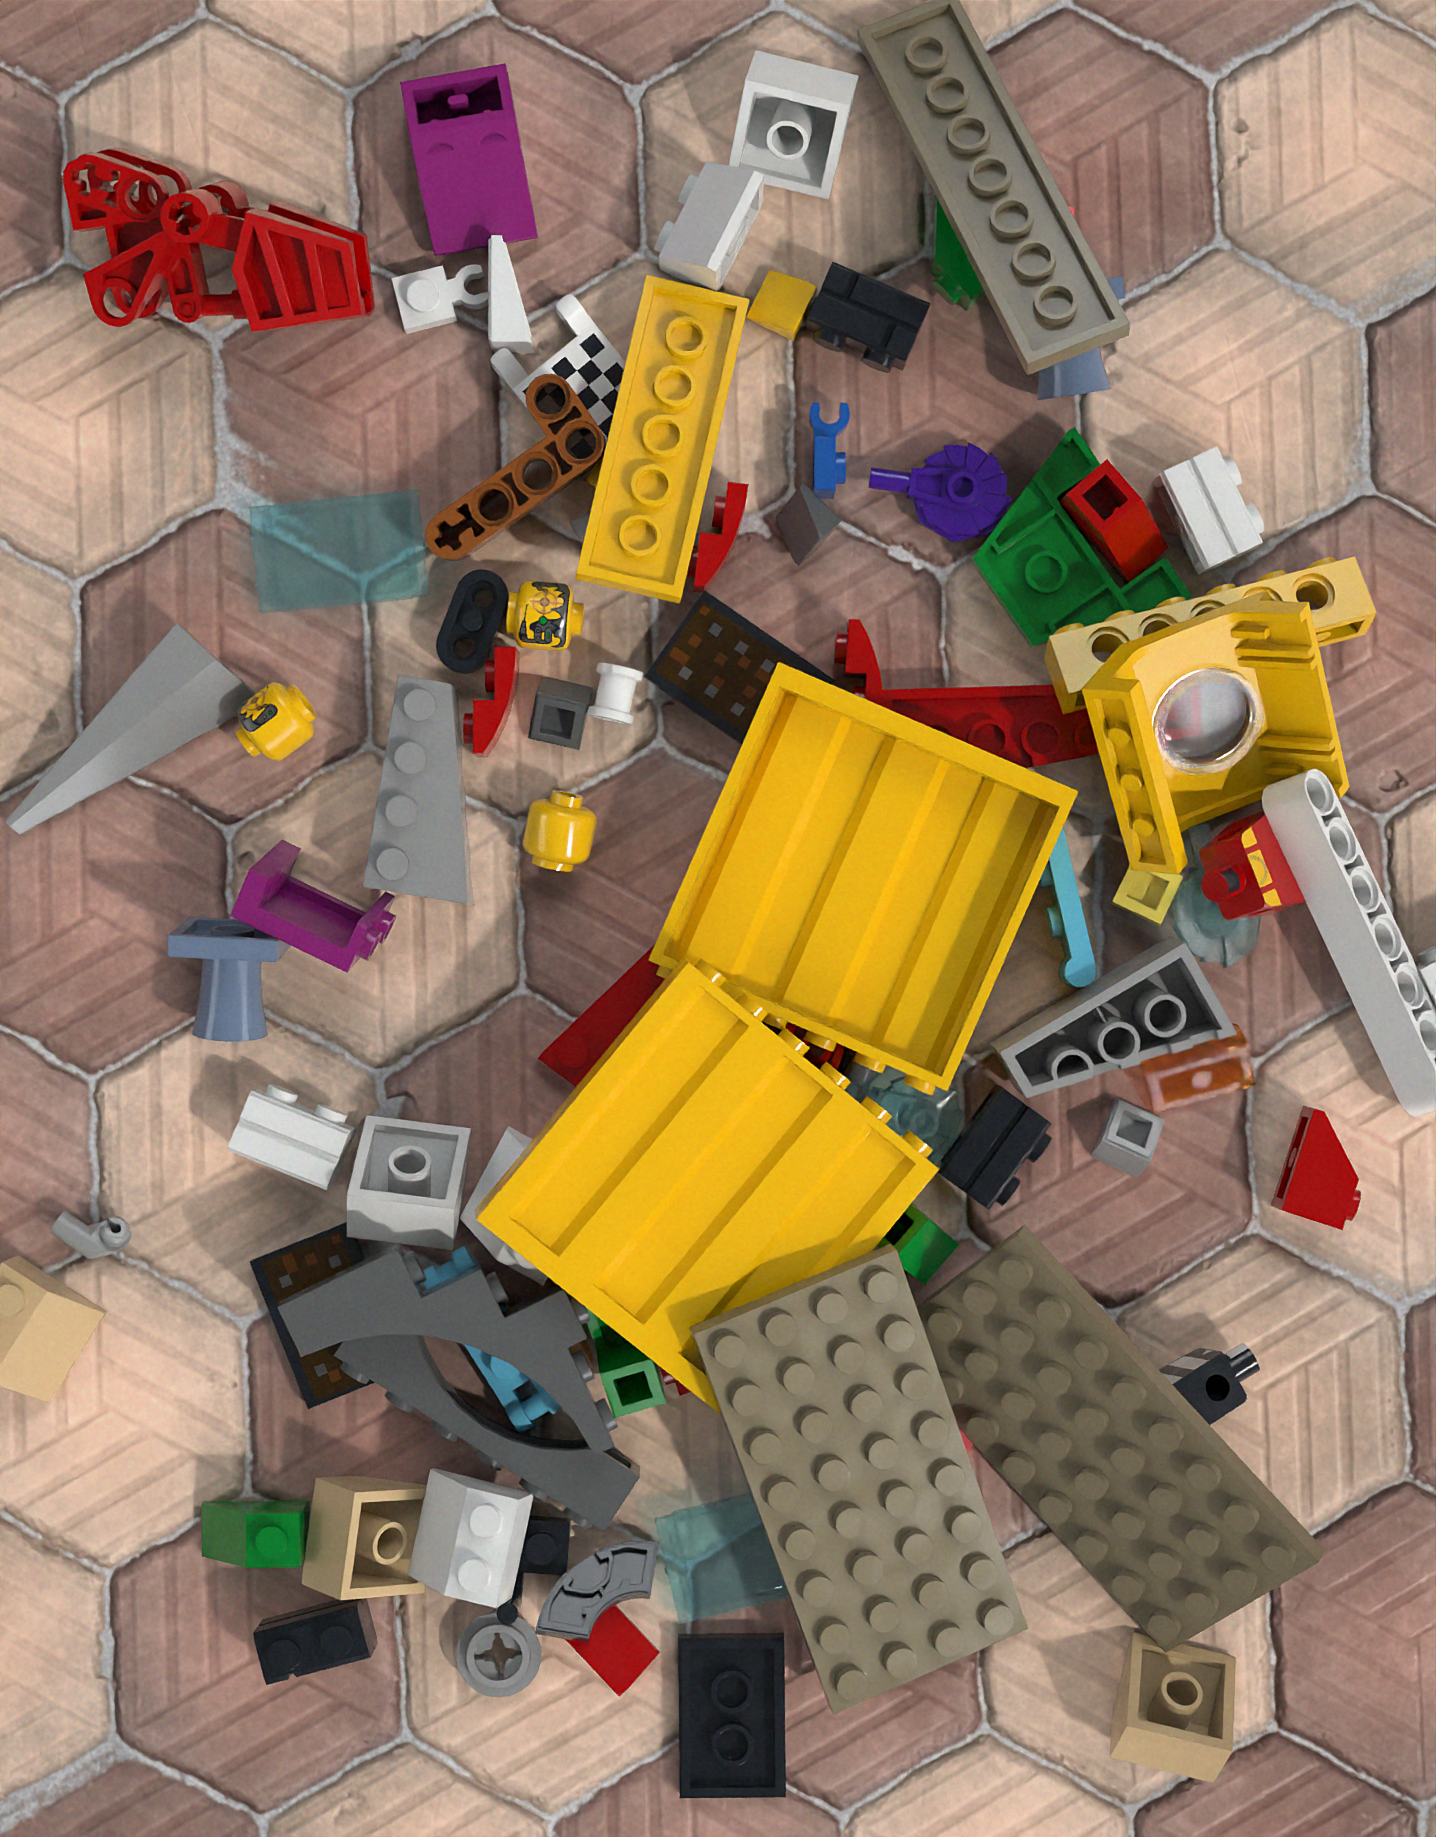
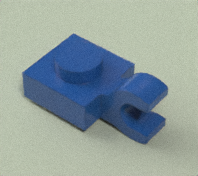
M812 403L809 423L813 431V492L820 499H834L836 484H845L846 452H836V437L847 428L850 410L847 403H840L839 419L835 423L827 424L819 416V403Z

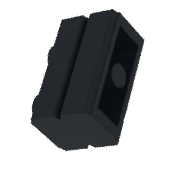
M832 262L808 317L806 330L815 333L813 341L826 349L841 352L845 346L862 353L861 361L873 369L890 373L892 367L903 371L931 303Z
M995 1084L936 1165L939 1168L937 1173L988 1210H990L995 1201L1003 1206L1011 1198L1021 1182L1014 1175L1024 1161L1028 1159L1032 1163L1036 1162L1051 1142L1052 1137L1046 1131L1052 1123L1003 1087Z
M367 1598L337 1599L262 1619L258 1625L259 1627L253 1632L266 1685L288 1680L292 1674L299 1677L371 1658L378 1644Z

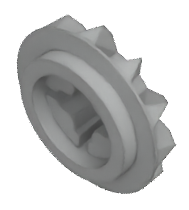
M495 1609L490 1613L475 1617L464 1629L458 1641L456 1660L463 1679L471 1688L486 1696L507 1697L522 1691L533 1681L540 1667L542 1646L535 1634L534 1626L529 1625L519 1615L514 1623L509 1625L502 1624L497 1618V1610ZM496 1633H499L500 1639H503L505 1648L521 1650L507 1656L503 1674H500L495 1658L486 1657L483 1654L484 1651L492 1649Z

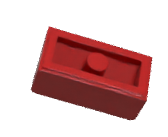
M617 1605L608 1609L598 1619L592 1629L588 1643L565 1639L618 1696H621L660 1653L655 1645Z

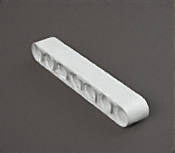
M1311 769L1266 786L1262 794L1264 813L1401 1106L1410 1116L1414 1117L1436 1112V1008L1332 784L1323 772Z

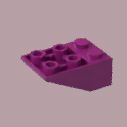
M506 63L400 82L434 256L488 247V239H491V235H502L503 242L506 244L538 238Z

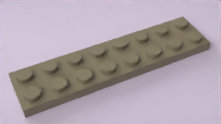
M932 0L857 29L858 43L1026 374L1035 373L1129 336L1130 322L960 0Z

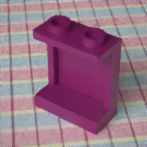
M281 840L249 869L230 916L347 973L360 958L368 961L375 951L378 942L384 943L395 922L396 915L389 912L395 896L385 891L367 912H364L290 876L301 848Z

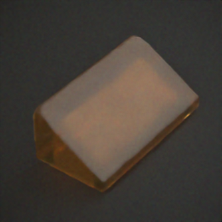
M1232 1024L1237 1035L1220 1040H1209L1193 1045L1194 1048L1174 1054L1167 1053L1141 1061L1139 1066L1154 1114L1256 1085L1249 1044L1237 1024Z

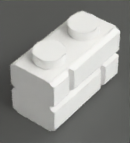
M1218 447L1207 450L1190 460L1163 471L1153 480L1198 576L1254 550L1263 543L1259 535L1265 531L1263 520L1252 503L1244 504L1236 487L1242 483L1238 467L1231 456L1227 455L1222 458Z
M268 1084L266 1091L260 1089L252 1090L244 1105L240 1120L236 1125L227 1150L324 1190L333 1187L356 1130L355 1127L345 1124L348 1115L323 1104H317L315 1111L295 1104L298 1098L296 1093L273 1084Z

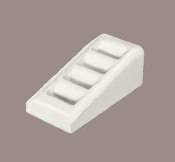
M491 235V239H488V340L491 350L496 353L500 349L506 348L511 353H534L533 339L507 245L503 242L502 235Z

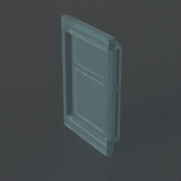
M417 489L249 507L252 529L250 536L253 539L257 578L255 587L258 591L261 613L293 612L429 596L424 549L426 540L423 538L419 491Z
M750 1493L677 1510L669 1515L655 1518L666 1565L664 1570L669 1578L680 1624L788 1597Z

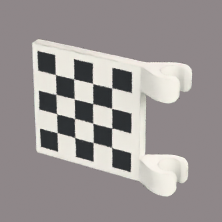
M569 294L557 303L556 312L565 325L576 335L571 342L529 376L506 348L500 349L491 357L492 368L527 409L525 393L529 384L536 377L543 374H555L563 377L570 384L601 429L607 444L626 362L595 325L578 300ZM555 386L544 388L537 397L538 410L545 414H555L565 404L564 391ZM586 430L574 432L567 442L569 454L577 459L589 457L596 448L595 436Z

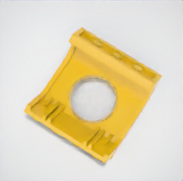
M1267 589L1121 644L1082 688L1131 870L1179 875L1188 863L1181 837L1183 831L1194 825L1261 800L1263 790L1266 786L1311 769H1317L1327 776L1338 798H1342L1350 787L1309 602L1271 601L1269 590Z

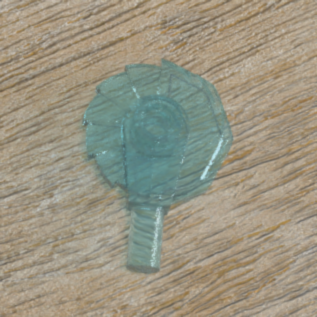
M1209 824L1188 827L1195 866L1188 868L1189 879L1184 880L1179 889L1177 899H1173L1172 906L1175 924H1172L1179 939L1186 942L1192 955L1200 958L1199 962L1211 963L1219 961L1220 964H1223V968H1227L1242 959L1256 947L1261 916L1227 921L1222 916L1217 902H1212L1205 897L1201 889V880L1206 873L1199 858V850L1212 840Z
M905 1076L890 1081L891 1086L886 1089L873 1086L871 1090L852 1082L844 1091L859 1103L866 1096H869L892 1115L886 1125L900 1137L909 1129L932 1148L933 1151L927 1157L932 1163L939 1160L959 1137L957 1130L961 1124L964 1111L959 1109V1098L956 1090L952 1087H949L947 1091L936 1087L933 1095H929L904 1084Z

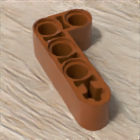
M555 374L540 375L529 384L525 393L529 412L547 437L430 520L425 531L426 543L436 556L449 561H460L469 557L592 470L595 464L603 457L606 448L604 435L570 384L563 377ZM549 386L558 387L565 393V404L555 414L542 413L537 407L538 394ZM579 430L589 431L596 438L595 451L585 459L574 458L567 450L569 437ZM535 461L547 462L553 471L550 484L541 490L529 488L524 481L526 468ZM493 491L504 493L509 501L507 514L497 521L487 520L481 511L483 498ZM469 507L473 519L484 527L485 531L478 536L476 529L470 527L460 534L459 541L462 545L459 549L456 550L449 545L441 547L440 541L445 537L444 531L441 528L445 524H449L454 528L464 525L469 519L462 515V511Z

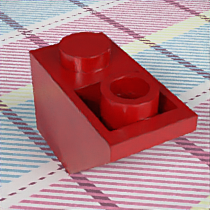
M1108 459L1070 490L1060 502L1071 520L1126 583L1132 581L1169 548L1142 498Z

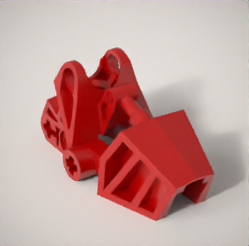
M114 147L97 153H85L66 164L63 171V184L73 231L86 232L105 229L111 259L84 273L83 276L94 313L102 322L109 326L122 327L131 324L137 318L152 315L160 308L168 293L170 294L174 315L184 323L195 322L205 316L233 315L234 319H248L252 332L370 317L375 308L367 235L281 200L270 203L268 211L249 207L245 192L233 182L220 181L202 186L199 189H192L189 178L179 168L123 148ZM82 170H87L90 192L86 191L87 182L79 178V172ZM159 175H167L172 178L177 184L179 193L169 197L167 186ZM118 180V182H116L114 186L110 185V182ZM137 187H138V196H139V197H137V196L134 195V192H135V190L137 189ZM152 187L155 189L157 201L153 196ZM221 206L228 209V215L222 212ZM200 244L236 252L231 270L237 289L232 290L231 294H210ZM107 289H111L116 305L123 313L127 314L126 316L115 317L107 311L104 305V295ZM126 291L130 295L132 301L131 304L127 300ZM152 297L150 304L146 307L147 303Z

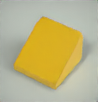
M769 270L746 319L794 341L816 296L817 286L807 281Z

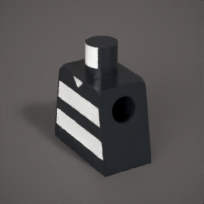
M1242 1343L1225 1354L1222 1351L1204 1348L1196 1349L1160 1368L1159 1371L1203 1419L1211 1425L1246 1402L1247 1394L1240 1382L1259 1372L1260 1367L1252 1351Z

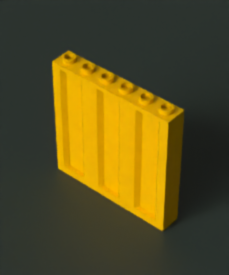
M778 662L648 960L660 965L656 975L666 979L682 958L686 959L693 966L702 958L726 978L725 982L720 986L724 992L735 1001L744 993L768 1013L762 1022L783 1030L787 1022L793 1023L807 1030L804 1040L832 1052L837 1043L856 1051L853 1059L854 1062L882 1074L886 1065L906 1073L903 1080L904 1084L929 1095H933L936 1087L947 1091L1078 791Z
M682 958L477 1206L475 1215L477 1221L721 1415L689 1327L872 1252L937 1173L939 1168L927 1159L933 1149L909 1129L902 1137L890 1129L886 1123L892 1115L869 1096H866L859 1103L844 1091L851 1082L834 1067L825 1062L818 1069L803 1056L809 1050V1047L784 1027L777 1035L764 1025L762 1021L768 1013L744 993L735 1001L724 992L720 986L725 982L726 978L702 958L695 966Z

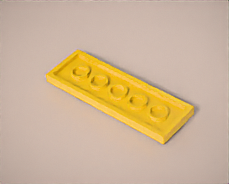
M646 275L575 579L680 604L750 299Z

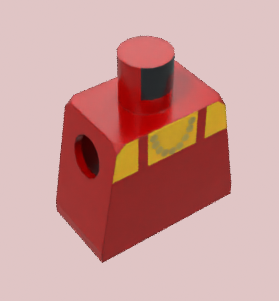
M1264 810L1232 822L1199 850V858L1206 873L1201 880L1202 892L1207 899L1215 903L1217 902L1222 916L1227 921L1271 915L1306 903Z

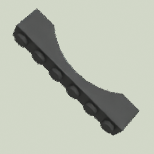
M379 1335L343 1341L334 1355L343 1361L340 1368L350 1377L364 1384H367L369 1379L388 1390L385 1397L396 1407L408 1413H412L415 1408L432 1419L429 1424L430 1427L438 1434L452 1442H456L459 1437L477 1448L474 1455L481 1462L497 1471H501L503 1467L511 1470L521 1477L519 1484L527 1492L533 1493V1496L541 1500H546L548 1495L566 1506L563 1511L564 1514L583 1528L590 1529L594 1524L605 1531L640 1478V1466L612 1448L595 1456L585 1439L560 1440L539 1438L525 1433L520 1434L518 1431L509 1429L484 1416L464 1400L442 1375L427 1348L424 1336Z

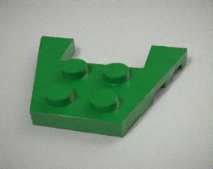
M1075 427L1066 433L971 560L975 569L1030 648L1046 644L1049 636L1066 625L1081 623L1086 627L1104 622L1110 615L1120 611L1133 610L1136 614L1155 609L1159 603L1173 597H1184L1185 600H1189L1192 597L1166 558L1153 565L1122 588H1119L1059 503L1058 497L1080 483L1100 465Z

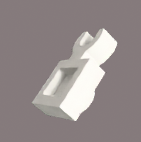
M443 265L391 278L406 334L456 322L457 317L454 306L463 304L470 309H482L488 306V292L472 295L466 291V286L471 280L484 277L482 267L480 265L465 266L457 273L455 278L449 280L446 278Z

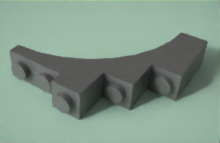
M398 1243L281 1300L277 1307L301 1357L343 1341L379 1335L431 1336L470 1345L510 1363L543 1387L573 1419L595 1456L615 1446L609 1431L617 1428L618 1425L605 1398L594 1401L586 1383L595 1379L582 1350L571 1353L569 1347L587 1339L582 1325L591 1321V1318L585 1306L571 1295H567L566 1291L559 1285L503 1311L501 1304L509 1301L506 1291L496 1271L486 1275L480 1263L421 1291L419 1284L427 1281L423 1269L414 1252L412 1251L404 1255Z

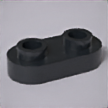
M479 569L471 571L462 577L437 636L436 651L441 662L453 672L469 674L485 665L508 609L509 591L502 578L492 571ZM480 590H489L493 594L492 603L485 608L477 607L474 604V596ZM464 638L472 640L474 643L473 652L467 657L458 656L455 652L456 643Z

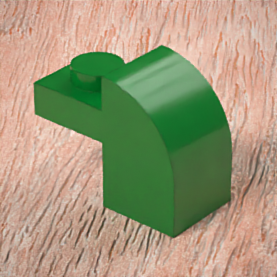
M586 1308L591 1318L587 1325L597 1352L600 1377L614 1418L666 1403L658 1364Z

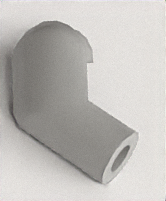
M64 1211L50 1230L51 1234L89 1259L120 1252L128 1245L131 1239L130 1227L120 1217H110L105 1221L87 1226L67 1211Z

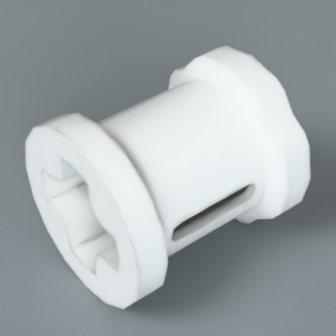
M598 663L596 671L600 674V681L594 706L588 707L587 716L623 725H633L634 716L630 714L636 683L642 682L644 673L619 665Z

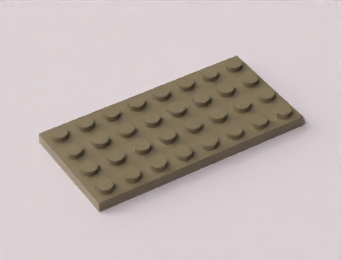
M1026 1225L1007 1237L916 1306L958 1428L1165 1653L1319 1563L1324 1552L1321 1545Z
M891 1244L689 1327L822 1690L833 1714H837L1028 1629L898 1252Z

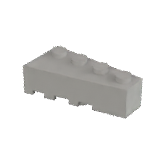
M398 675L363 887L474 906L470 870V845L466 819V793L462 768L463 757L458 692L450 683Z
M1169 936L1093 981L1090 985L1081 988L990 1042L989 1045L1013 1087L1025 1098H1029L1092 1079L1097 1074L1118 1068L1122 1070L1141 1064V1061L1153 1057L1194 1048L1193 1045L1209 1040H1220L1237 1035V1032L1186 942Z

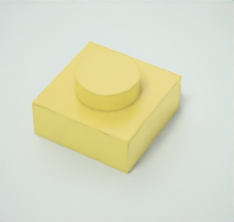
M1129 865L1111 904L1160 927L1183 876L1131 870Z

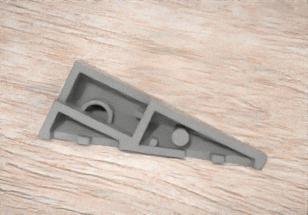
M176 623L7 818L5 823L20 835H24L31 828L58 813L66 812L100 790L108 789L170 755L182 745L204 733H210L221 727L224 722L237 716V710L241 704L255 695L256 692L228 666L216 658L191 633Z

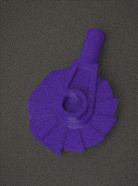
M968 443L967 447L963 445H945L943 447L944 450L936 452L924 460L926 465L923 468H911L910 472L871 467L868 488L906 493L907 498L913 500L919 522L924 527L953 543L992 533L1012 500L1009 496H1005L1007 475L1006 472L1002 473L995 456L992 453L988 456L982 449L971 443Z

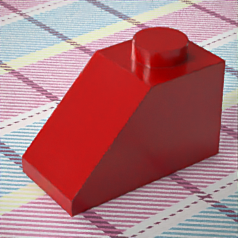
M1303 1106L1271 1206L1343 1230L1345 1221L1353 1220L1360 1204L1361 1191L1356 1190L1359 1178L1326 1113L1315 1108Z

